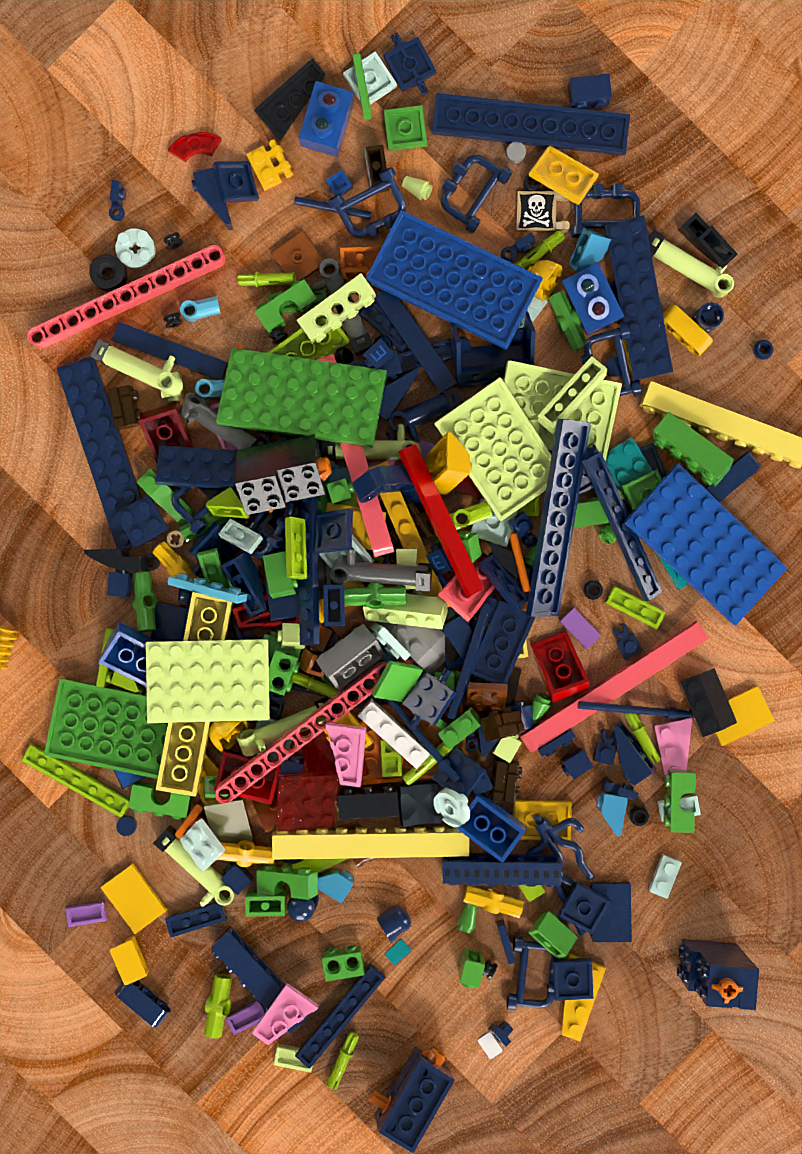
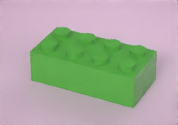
M670 412L666 414L653 431L654 445L658 449L668 451L670 453L669 456L673 460L684 463L686 465L685 468L693 474L696 472L701 476V480L709 486L712 484L716 487L731 469L733 458Z

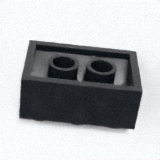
M715 668L678 682L700 737H706L722 731L737 723Z

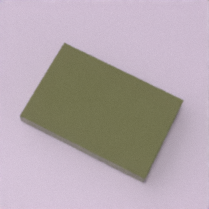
M236 797L227 804H222L218 801L204 803L209 828L219 842L238 844L240 841L247 840L255 844L244 798Z

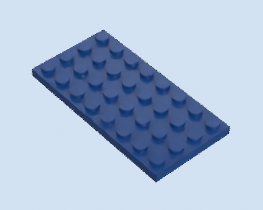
M402 210L365 278L369 284L449 323H455L456 326L505 350L508 349L543 280L542 277Z
M678 463L672 467L623 522L734 626L741 621L787 570V567Z

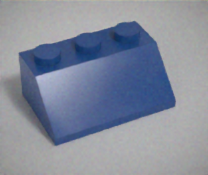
M118 622L107 640L98 663L147 687L146 642L156 640Z
M481 793L475 797L469 806L470 819L465 824L455 828L503 863L525 833L527 826Z

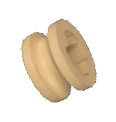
M172 531L167 536V543L173 548H180L186 542L180 531ZM175 534L181 537L178 545L177 543H172L173 535Z

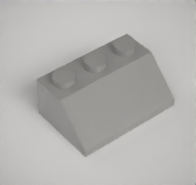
M362 624L354 628L344 639L337 641L330 650L323 652L316 662L337 691L340 692L383 659L385 654L377 639Z

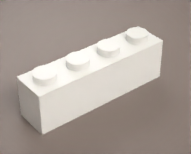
M370 698L358 711V717L416 769L430 755L423 744L374 699Z

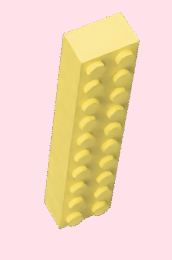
M192 592L183 641L226 640L233 602ZM211 721L168 723L156 790L196 797L200 785Z

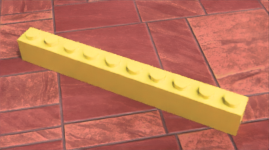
M651 381L647 384L639 404L640 407H643V411L651 414L655 412L662 414V418L670 412L689 427L694 426L698 428V431L701 433L709 434L710 432L715 434L717 439L734 441V445L745 448L747 446L752 448L754 453L760 455L766 453L771 455L770 458L773 460L787 461L794 468L802 467L801 437Z
M399 826L394 827V830H387L386 827H375V830H367L366 827H357L355 830L338 827L336 830L316 828V831H308V828H297L296 831L278 828L272 833V859L469 856V838L455 827L445 829L444 826H434L433 829H426L423 826H416L414 829H406V827Z

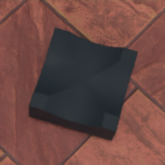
M436 781L412 783L410 786L407 784L397 785L400 824L403 827L426 823H442L441 813L438 814L434 807V798L439 793V784Z

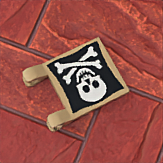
M518 191L516 231L560 230L563 233L568 232L570 226L568 221L556 222V200L568 202L569 199L555 191Z

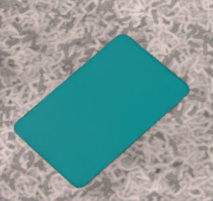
M400 939L385 953V956L393 965H396L411 949Z

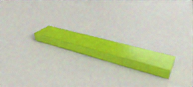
M31 743L21 761L120 818L124 816L129 807L130 798L62 759L44 756L45 750L36 744Z

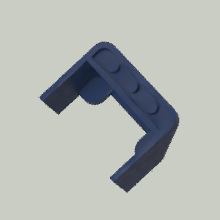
M528 311L524 316V327L518 328L507 350L495 344L471 347L469 339L459 337L455 323H450L451 351L459 386L471 387L490 384L499 377L503 380L508 360L534 365L536 331Z

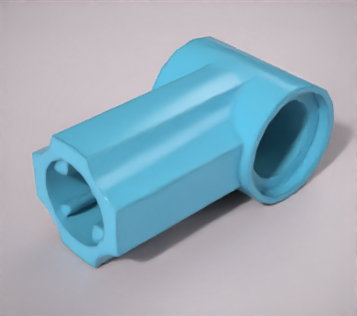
M217 296L197 301L187 300L180 306V312L188 322H195L200 318L221 314ZM188 308L195 309L192 315L185 314Z
M201 379L196 384V392L205 400L221 398L225 380ZM204 385L210 386V391L206 394L200 392L201 387Z

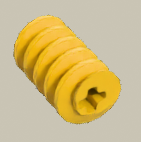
M0 626L1 669H7V665L4 662H9L10 658L7 655L12 654V650L8 647L15 646V643L11 640H16L17 635L14 633L19 632L5 626Z

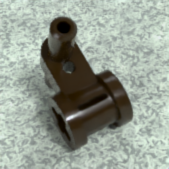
M414 502L407 504V508L414 517L413 521L415 524L420 526L427 538L433 536L434 533L427 524V521H430L426 511L420 513Z

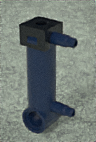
M457 387L419 404L392 413L389 417L390 429L397 433L398 427L394 426L393 420L399 417L404 421V430L408 429L412 440L419 442L418 433L415 428L416 425L446 414L463 403Z

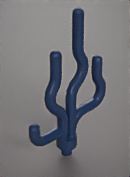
M539 813L533 816L536 822L534 827L540 834L541 841L526 854H539L548 845L554 855L561 856V882L572 889L575 881L562 872L564 857L557 845L570 848L575 852L577 865L585 877L589 880L592 879L593 873L584 862L581 847L576 842L561 838L558 832L568 826H573L577 832L582 833L584 831L583 825L575 818H567L552 826L547 817L542 818Z

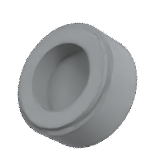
M517 142L509 144L506 151L507 159L515 164L523 161L526 155L525 146Z

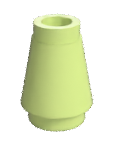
M406 176L402 183V187L419 200H427L432 191V185L429 184V181Z

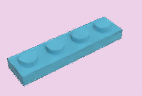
M177 573V576H171L168 579V585L233 603L247 601L248 594L241 592L240 588L229 587L228 589L223 587L221 583H206V579L203 578L191 579L188 574Z

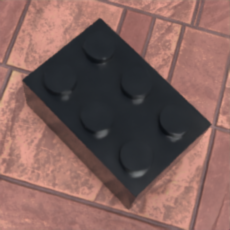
M382 783V786L375 787L374 784H367L357 788L344 785L343 788L339 789L338 793L339 820L399 816L398 786L393 785V783Z

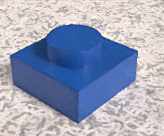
M343 170L326 179V183L334 196L340 193L343 195L353 189Z

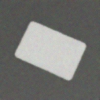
M490 1032L478 1039L479 1044L490 1059L503 1051Z

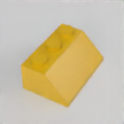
M447 432L425 455V464L439 494L447 495L471 473L472 463L470 462V454L450 432Z

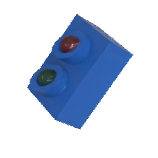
M315 81L299 135L302 147L338 157L354 105V92Z
M599 263L562 281V286L580 319L587 337L624 318Z

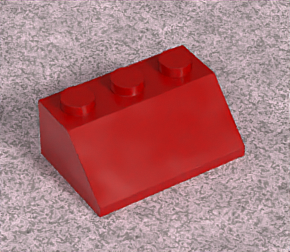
M224 750L213 791H216V787L220 782L253 757ZM255 764L251 769L254 772H259L262 770V766ZM281 764L242 792L238 797L271 805ZM239 776L235 781L237 784H244L246 778ZM221 789L219 791L221 793L230 794V791L228 789Z

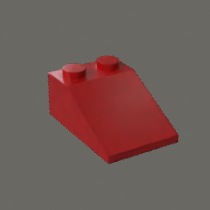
M567 631L530 644L552 703L589 690L590 681Z

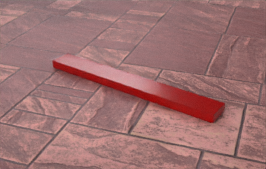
M414 444L398 451L466 598L483 590L484 587L417 445Z

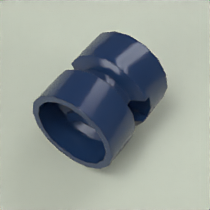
M706 303L694 313L692 320L706 333H709L721 324L724 318V311L717 303Z

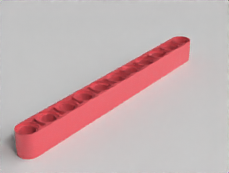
M209 246L31 328L28 331L27 338L30 343L38 348H46L222 267L226 257L219 246ZM214 253L220 254L217 260H212L211 256ZM202 261V266L194 268L195 262ZM179 269H184L185 271L182 276H176V272ZM166 277V283L159 285L160 278ZM149 285V290L146 293H141V288ZM131 293V298L128 301H124V296ZM113 301V307L106 309V304ZM95 309V315L93 317H88L89 312ZM77 317V324L71 326V320ZM59 325L60 331L54 334L53 329ZM42 334V339L36 342V336Z
M334 354L315 359L336 363ZM340 443L353 483L369 470L362 446ZM378 496L365 503H360L357 497L374 556L378 557L394 552Z
M698 621L689 624L539 721L538 724L533 725V728L527 729L524 733L520 734V738L530 753L538 750L597 711L578 709V701L609 704L708 639L707 635Z
M378 662L266 747L264 752L258 753L220 782L216 787V800L222 804L231 802L324 731L327 722H336L370 696L381 677L379 674L380 669L387 666L388 662ZM366 679H373L371 687L366 688L363 686ZM350 691H357L358 695L355 699L350 700L347 698ZM335 703L342 704V708L338 712L331 710L332 705ZM319 715L326 717L325 722L322 724L315 722L316 717ZM303 727L310 729V733L306 736H302L299 733ZM288 739L294 741V745L291 748H286L283 745ZM270 752H276L278 757L275 760H270L267 755ZM259 764L262 766V770L254 772L251 767ZM242 776L246 778V782L244 784H237L235 779ZM221 789H228L230 794L224 797L219 794V791Z

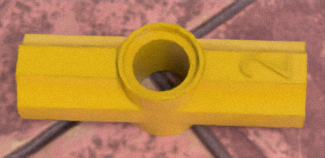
M166 541L159 544L152 552L163 563L171 576H177V573L188 574L191 579L200 578L191 572L192 566L181 555H178Z
M247 840L240 841L238 844L220 842L225 851L216 860L234 861L241 867L251 866L252 863L274 864L272 847L255 846L253 842Z
M467 885L463 897V902L480 906L490 913L499 914L500 912L518 918L522 914L523 900L504 895L503 892L496 889L488 888L486 890Z

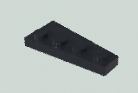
M313 58L254 109L255 114L279 142L282 141L311 98L315 81L321 82L325 77V73Z

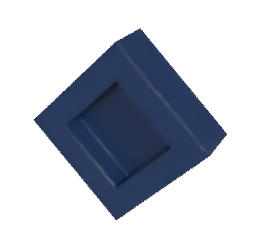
M504 1021L499 1026L492 1024L488 1028L501 1045L507 1047L510 1044L511 1040L508 1036L513 1031V1028L509 1023Z

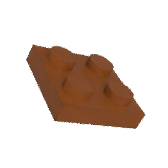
M468 683L465 712L473 707L477 714L498 710L499 713V710L505 709L508 691L507 684Z

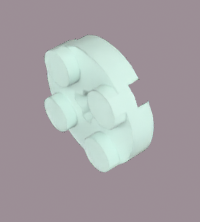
M129 229L118 235L115 249L117 257L124 265L131 269H142L148 266V263L154 259L156 246L146 231ZM135 244L141 247V249L137 250L136 254L131 250Z
M444 788L435 796V810L438 814L441 812L444 816L442 820L448 825L460 827L470 819V810L467 805L468 799L464 794Z

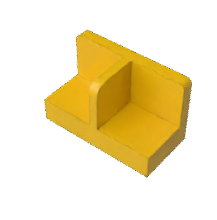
M134 935L128 937L124 943L110 949L124 985L147 976L149 968Z

